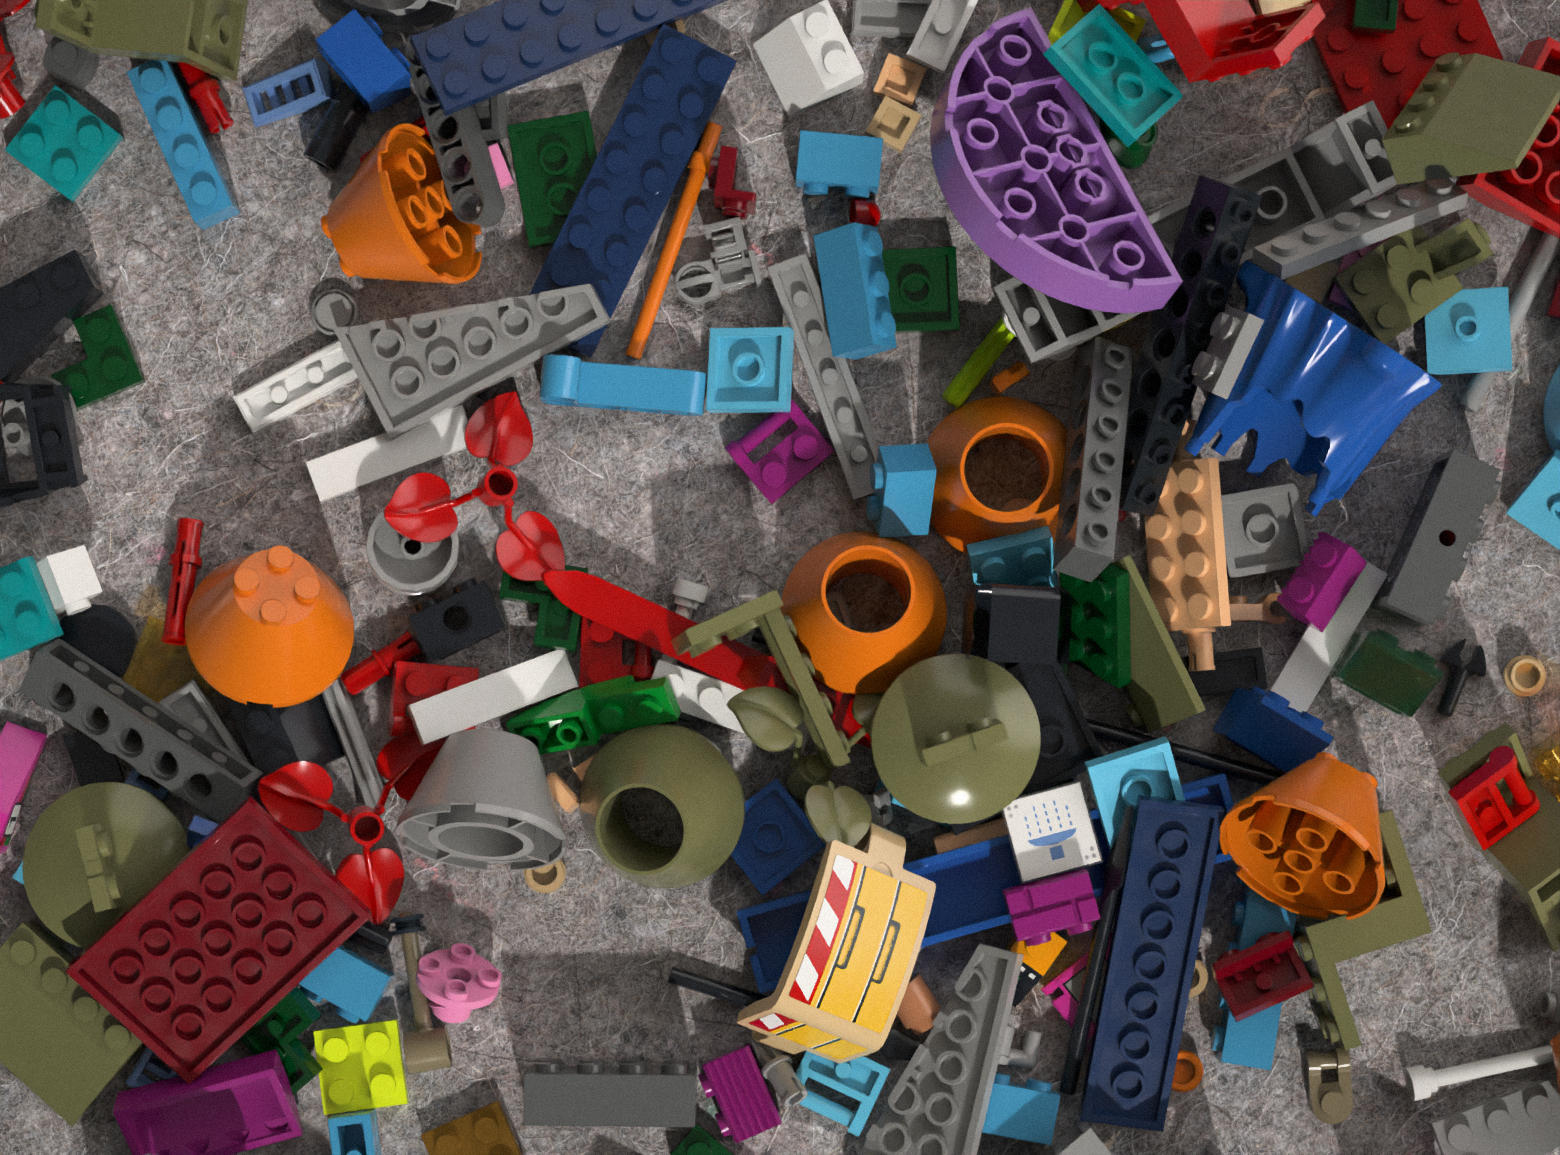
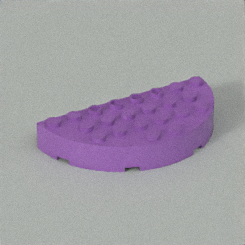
M1029 8L997 20L978 38L975 37L964 50L944 83L932 113L930 149L935 174L947 204L960 225L987 256L1018 280L1043 294L1068 304L1102 312L1136 313L1162 309L1183 281L1080 94L1043 55L1052 44L1033 9Z

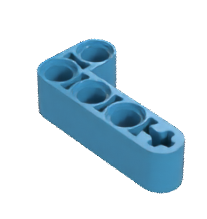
M543 355L539 398L543 403L562 406L703 416L707 374L690 370L582 362L580 358L566 355Z

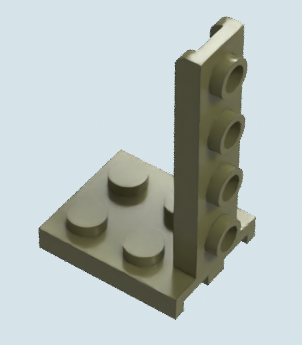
M1469 218L1429 237L1419 225L1390 237L1333 277L1332 280L1371 336L1386 344L1463 289V286L1454 274L1481 263L1494 253L1488 246L1491 244V240L1485 229L1477 222L1473 224Z
M777 589L693 626L671 640L677 656L689 651L691 657L694 658L723 643L720 638L723 635H727L729 641H732L759 626L791 696L797 700L803 709V723L823 766L826 769L833 770L851 762L847 755L851 752L849 742L845 734L841 730L836 731L829 716L833 714L831 703L823 691L818 692L812 679L815 676L814 667L807 654H801L794 640L797 638L796 628L788 615L783 616L779 608L784 604Z

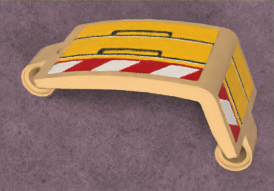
M871 823L868 832L855 847L837 840L830 841L826 845L804 917L773 995L752 1003L738 1013L736 1023L752 1029V1037L755 1041L785 1053L796 1054L808 1051L836 1063H844L874 1053L883 1046L914 969L936 890V884L933 881L903 869L906 852V840L903 836Z

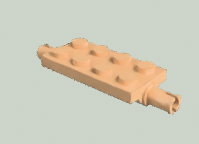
M1186 420L1154 516L1144 515L1150 596L1167 631H1183V634H1187L1189 672L1216 670L1212 632H1216V627L1231 626L1218 458L1198 457V454L1195 457L1184 449L1192 437L1197 420Z

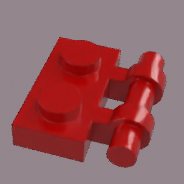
M582 616L579 689L628 675H633L635 682L650 680L655 667L651 666L652 648L635 641L634 665H622L623 640H635Z

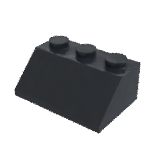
M322 693L303 703L280 708H272L273 704H259L248 701L246 705L225 696L255 767L264 773L262 777L295 761H310L323 767L345 757Z

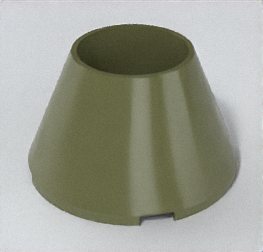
M665 723L626 730L605 744L588 766L580 790L582 825L591 846L601 860L627 880L653 888H680L699 882L714 873L728 859L736 847L745 819V798L741 781L737 772L734 773L728 761L721 754L722 750L698 732L682 726ZM635 787L650 788L669 798L678 809L683 821V841L676 845L659 846L646 842L637 836L627 824L623 814L622 798L624 790Z

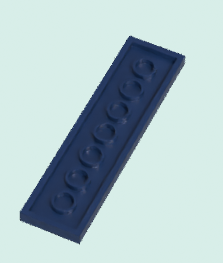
M500 0L411 36L410 43L444 116H447L661 28L662 24H672L728 0Z
M662 24L529 295L592 284L611 319L737 60ZM607 325L566 347L591 359Z
M1138 795L1131 829L1124 886L1119 894L1078 1113L1080 1121L1163 1132L1220 838L1219 831L1225 812L1221 806Z

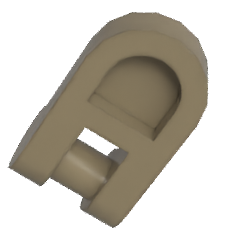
M1335 1047L1333 1052L1319 1053L1318 1049L1305 1050L1304 1062L1311 1112L1317 1119L1326 1124L1343 1122L1353 1110L1349 1050H1344L1340 1047ZM1335 1069L1336 1080L1322 1081L1321 1070Z

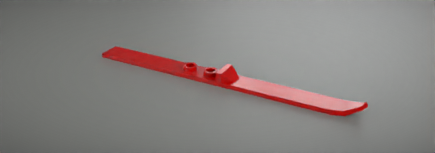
M550 569L541 572L543 583L559 602L585 618L744 691L750 688L765 686L778 688L790 694L772 656L761 653L738 641H729L725 635L720 637L723 643L699 656L692 658L689 651L677 656L671 640L699 623L595 575L577 570ZM813 679L818 692L823 691L831 703L833 714L829 716L836 731L841 730L846 738L849 739L857 730L863 727L855 720L852 714V702L855 696L830 689ZM868 733L856 742L871 749Z

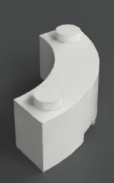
M85 545L47 556L36 563L57 616L67 612V615H73L92 607L90 599L103 592Z

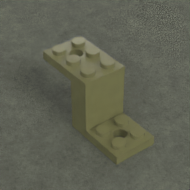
M37 0L34 9L35 27L94 54L182 62L221 80L237 81L248 0Z
M1505 722L1497 729L1485 733L1478 743L1462 755L1453 757L1437 773L1465 836L1527 901L1543 941L1553 952H1556L1560 949V803L1533 776L1516 732ZM1508 746L1512 748L1518 759L1517 768L1528 789L1536 793L1540 801V808L1534 815L1483 851L1471 836L1448 791L1489 762L1490 753L1495 748ZM1502 778L1495 784L1506 805L1510 806L1513 795L1504 778Z
M1379 809L1386 893L1381 895L1377 905L1369 913L1355 919L1347 920V914H1329L1326 920L1307 918L1295 922L1293 945L1299 957L1305 962L1307 972L1313 982V988L1307 990V994L1310 999H1316L1321 1014L1315 1016L1320 1034L1323 1039L1328 1038L1330 1043L1344 1050L1352 1049L1362 1044L1335 963L1432 932L1393 811L1390 809Z

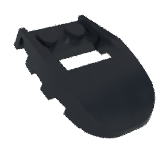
M0 384V401L23 398L37 480L10 483L0 432V507L49 495L65 487L71 486V488H74L88 480L87 474H83L69 396V392H72L71 385Z

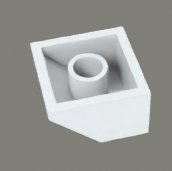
M828 0L819 2L789 17L753 44V48L789 119L863 83L864 71Z

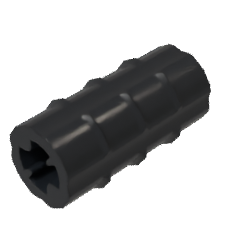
M345 82L341 83L334 98L331 99L330 106L325 115L321 117L322 121L315 134L311 135L312 139L303 154L311 162L336 173L343 158L347 156V151L353 139L357 138L356 134L363 121L366 120L368 109Z

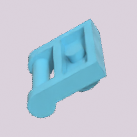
M805 1051L795 1072L803 1086L809 1077L860 1101L854 1112L807 1090V1097L799 1104L848 1127L847 1132L859 1137L890 1072V1067L866 1056L844 1063H836Z

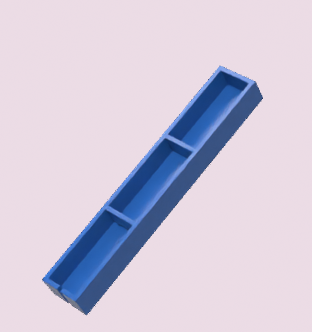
M1215 773L1180 783L1186 802L1221 806L1225 811L1224 817L1229 809L1234 806L1225 773ZM1097 807L1087 810L1101 861L1023 882L1010 833L939 854L934 853L904 862L903 869L936 884L933 903L920 948L1010 923L1002 889L1084 867L1088 871L1094 897H1101L1105 885L1104 869L1110 852ZM1220 842L1218 843L1215 864L1232 859L1229 853L1228 855L1223 854ZM812 888L737 909L746 947L751 948L756 945L757 952L749 954L759 993L776 989L804 917Z

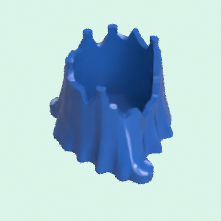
M1246 259L1236 274L1237 284L1245 294L1244 312L1263 319L1264 322L1228 399L1210 392L1192 437L1184 449L1196 457L1204 443L1208 444L1214 435L1219 432V436L1211 446V449L1225 456L1233 443L1248 430L1254 429V457L1245 470L1260 478L1268 465L1279 459L1287 458L1291 469L1302 476L1308 477L1317 474L1316 486L1308 497L1310 501L1304 508L1316 517L1325 503L1335 498L1339 501L1343 498L1409 413L1440 389L1442 384L1389 346L1358 329L1296 288Z

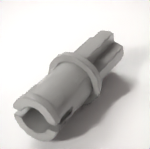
M750 1033L747 1037V1042L763 1066L761 1071L763 1078L769 1079L771 1084H773L785 1107L799 1104L807 1097L808 1091L795 1074L791 1066V1057L783 1055L778 1049L755 1041L752 1033Z

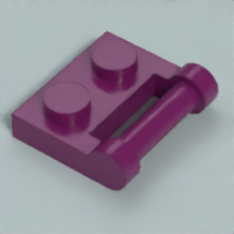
M792 399L790 412H771L737 442L732 440L723 447L771 505L835 452ZM791 419L797 426V429L757 463L753 464L747 454L787 420Z

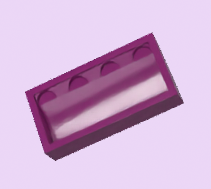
M277 1049L206 1068L190 1084L180 1076L118 1092L113 1109V1114L132 1155L149 1153L155 1155H232L303 1135L295 1098Z

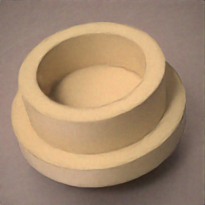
M1519 655L1512 658L1506 664L1503 671V680L1507 689L1513 694L1522 697L1532 696L1538 693L1544 686L1546 672L1544 666L1537 658L1530 655Z

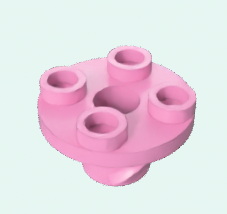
M457 943L452 945L451 949L431 952L422 956L418 961L415 976L416 984L419 990L431 1000L427 1005L432 1007L434 1015L447 1023H461L467 1020L472 1009L490 1004L498 995L502 978L501 972L488 960L475 954V949L470 945Z

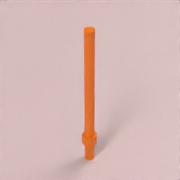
M707 122L698 149L692 152L687 168L690 169L630 338L625 353L628 357L641 360L705 176H709L711 156L714 154L723 128L716 123Z

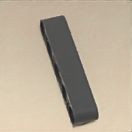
M424 31L414 32L406 41L404 48L405 58L410 64L409 71L452 211L461 222L485 227L495 226L504 216L505 203L486 141L481 134L482 128L475 105L444 116L410 43L411 36ZM457 122V131L453 136V126ZM469 161V169L465 175L464 167L466 162ZM479 199H480V200H481V209H480V211H479L478 214H477V212H476V205H477V202H478Z

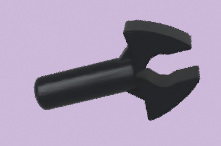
M1466 639L1451 645L1439 658V661L1448 663L1451 671L1437 708V712L1444 717L1453 716L1466 679L1473 674L1479 677H1484L1486 674L1485 654L1481 645L1475 647L1472 661L1462 668L1460 653L1464 648Z

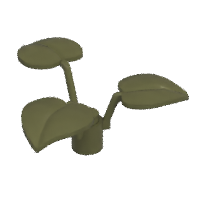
M765 686L750 688L732 697L726 706L734 713L747 737L758 747L770 752L786 750L794 742L793 758L789 762L790 767L794 769L787 777V788L793 796L804 800L807 818L823 843L827 845L830 841L837 840L855 847L868 832L871 825L870 807L867 801L855 789L848 786H841L835 789L834 783L828 781L830 770L823 766L819 755H808L801 759L803 734L797 727L804 719V712L797 700L781 689ZM884 692L857 694L854 697L852 714L855 720L863 727L848 739L850 748L865 734L868 733L870 737L874 712Z

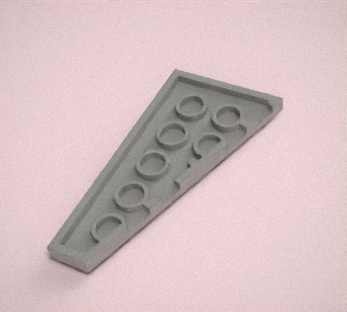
M584 284L521 297L498 299V301L481 304H470L412 314L411 316L372 321L361 325L333 328L385 431L389 438L394 440L542 360L543 355H551L609 324L611 320L593 285Z
M979 943L956 982L952 997L944 1010L939 1011L932 1023L933 1029L924 1044L919 1045L887 1099L888 1105L878 1122L872 1124L866 1134L867 1140L858 1155H977L1024 954Z

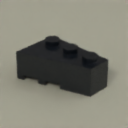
M73 250L0 287V381L4 383L17 382L21 378L20 375L37 358H41L49 350L48 347L74 324L72 320L81 317L104 294L86 257L77 250Z

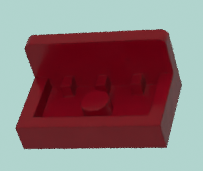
M721 146L720 156H711L708 176L709 189H715L714 207L717 210H722V216L731 219L740 217V220H744L747 214H756L757 193L734 190L738 167V148Z
M1289 930L1279 934L1278 932L1267 933L1258 938L1255 945L1244 950H1229L1217 958V962L1211 965L1214 981L1235 1022L1313 988V982L1293 945V937Z

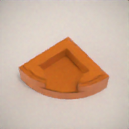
M1018 361L1009 369H1005L994 376L989 386L996 396H1000L1030 375L1031 372L1023 361Z

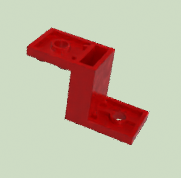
M1076 0L1083 13L1093 10L1099 3L1108 12L1123 3L1130 2L1131 5H1137L1144 2L1189 83L1206 79L1208 82H1215L1226 75L1236 73L1239 76H1245L1256 69L1269 67L1270 70L1278 69L1292 59L1291 53L1300 44L1313 37V30L1326 17L1318 2L1256 16L1248 0Z

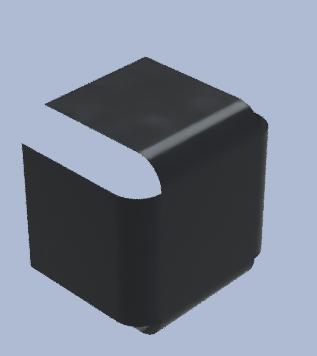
M984 582L973 583L967 588L964 596L961 654H965L966 659H971L974 597L978 589L974 649L979 657L987 658L982 643L989 640L988 661L1056 665L1057 658L1059 664L1069 665L1072 597L1067 590L1060 587Z

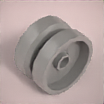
M382 511L376 516L368 530L366 551L372 574L382 587L398 596L419 598L434 594L449 582L457 568L459 539L456 530L449 537L438 542H418V548H421V550L417 554H409L406 552L409 546L408 542L414 540L406 538L395 531L385 520Z

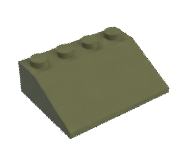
M1452 52L1437 58L1382 139L1397 185L1518 168L1560 100V76L1478 53L1460 55L1457 52Z
M1131 555L1114 562L1113 564L1129 572L1131 683L1120 688L1114 686L1117 692L1123 689L1130 702L1129 705L1125 706V710L1135 729L1142 727L1144 733H1150L1196 715L1206 709Z
M36 921L22 922L0 947V1062L71 1126H74L145 1044L65 972L67 965L76 957Z

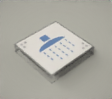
M1081 780L1018 796L1011 804L1001 810L1020 884L1103 862Z

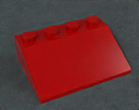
M1551 37L1528 42L1517 64L1560 76V43ZM1560 100L1518 168L1459 176L1455 183L1456 186L1467 191L1468 196L1483 205L1559 239Z

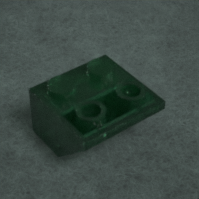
M1378 628L1375 632L1369 630L1354 634L1331 678L1403 718L1412 717L1444 674L1443 671L1434 667L1437 660L1417 649H1414L1413 652L1403 650L1397 646L1400 641L1398 638Z

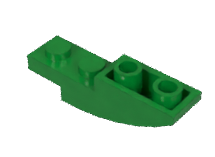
M628 675L592 684L545 701L512 717L506 725L510 733L522 736L534 743L539 755L595 745L598 743L601 734L677 721L681 709L667 677L635 682L633 675Z

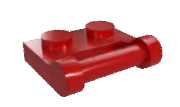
M394 661L388 719L389 736L403 737L404 733L417 734L411 717H406L405 715L406 704H413L475 681L479 676V668ZM473 726L465 730L476 729V726Z
M1508 746L1495 748L1490 753L1489 762L1448 791L1471 836L1483 851L1534 815L1540 808V801L1536 793L1528 789L1517 768L1518 759L1512 748ZM1502 778H1504L1513 795L1510 806L1506 805L1495 784Z

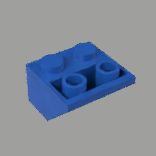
M353 9L315 39L320 54L368 111L373 114L406 99L412 94L410 85L412 77L408 71L410 64L396 47H393L391 50L387 48L381 38L384 35L382 30L369 15L362 18Z
M1253 686L1251 691L1237 687L1212 729L1213 732L1283 773L1291 771L1307 760L1314 759L1315 755L1329 746L1334 738L1322 730L1325 724L1323 721L1305 711L1300 713L1288 707L1290 701L1271 690L1266 692L1256 686Z

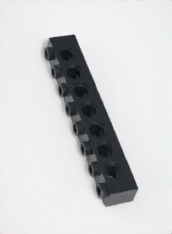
M1199 176L1171 259L1183 282L1162 309L1154 310L1130 382L1119 509L1149 516H1154L1198 387L1192 384L1195 376L1192 374L1194 362L1200 352L1207 351L1213 338L1210 335L1211 326L1216 316L1224 310L1262 195L1230 183Z

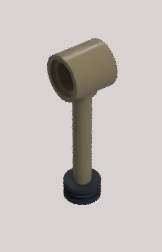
M404 912L398 918L390 919V923H395V926L391 928H396V931L392 932V936L401 935L416 1027L414 1031L403 1033L407 1068L409 1074L452 1067V1051L446 1025L432 1026L430 1007L427 1005L429 1003L428 998L419 990L415 979L418 961L421 958L418 932L426 930L425 926H421L423 922H420V918H424L423 914L414 915L411 912Z

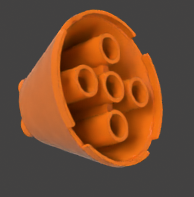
M399 124L387 130L331 203L328 214L321 217L322 230L329 239H332L334 247L339 254L340 267L348 277L357 275L369 279L460 284L472 279L480 268L483 253L481 251L476 253L475 236L481 234V227L461 222L455 217L434 149L421 137L425 134V131L420 127L412 124Z
M277 545L271 549L227 561L210 572L201 581L187 607L184 631L185 642L195 668L218 692L246 705L248 701L259 704H273L272 708H280L310 700L321 694L337 680L351 654L354 641V619L344 593L328 574L300 555L292 552L288 547Z
M1319 752L1315 755L1314 759L1305 761L1229 809L1219 831V842L1224 855H1228V853L1231 855L1238 866L1235 873L1244 883L1279 907L1319 920H1326L1329 914H1347V920L1361 917L1369 913L1377 905L1385 887L1378 797L1376 793L1377 780L1367 772L1358 771L1354 767L1338 761L1334 755L1328 752Z

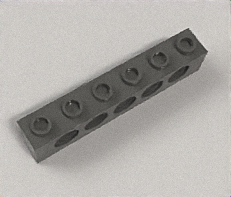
M1095 336L1074 361L1053 560L1054 571L1088 582H1092L1114 560L1134 350Z
M60 638L55 639L36 651L19 691L32 698L37 706L50 710L65 720L69 727L83 732L98 742L105 751L116 754L134 766L138 773L152 778L167 788L174 797L185 800L203 812V815L213 822L221 823L249 796L252 797L259 780L264 774Z

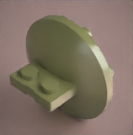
M949 653L929 657L913 664L890 683L881 696L874 712L870 732V745L877 773L884 786L899 803L913 813L928 820L947 824H964L983 820L1000 812L1021 794L1030 781L1037 765L1041 745V732L1034 704L1027 691L1012 674L987 659L971 655V659H966L965 654Z
M98 782L87 784L65 793L50 804L40 815L25 845L22 865L23 880L32 908L39 919L54 934L72 945L86 949L191 851L190 847L187 846L188 833L183 823L172 808L162 799L135 785L120 782Z

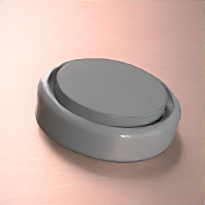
M327 289L317 295L312 303L311 319L313 324L325 335L337 337L333 328L355 326L358 322V304L348 292L342 289Z

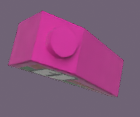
M6 721L0 734V854L6 853L47 738V734Z

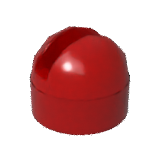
M852 198L849 208V224L855 222L877 226L881 218L878 205L866 198Z

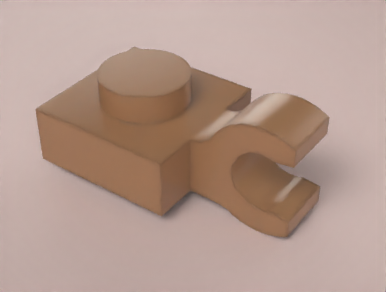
M1265 594L1258 599L1256 604H1248V596H1229L1231 622H1263L1267 625L1284 623V616L1276 617L1270 612V604L1277 601V596L1282 594Z

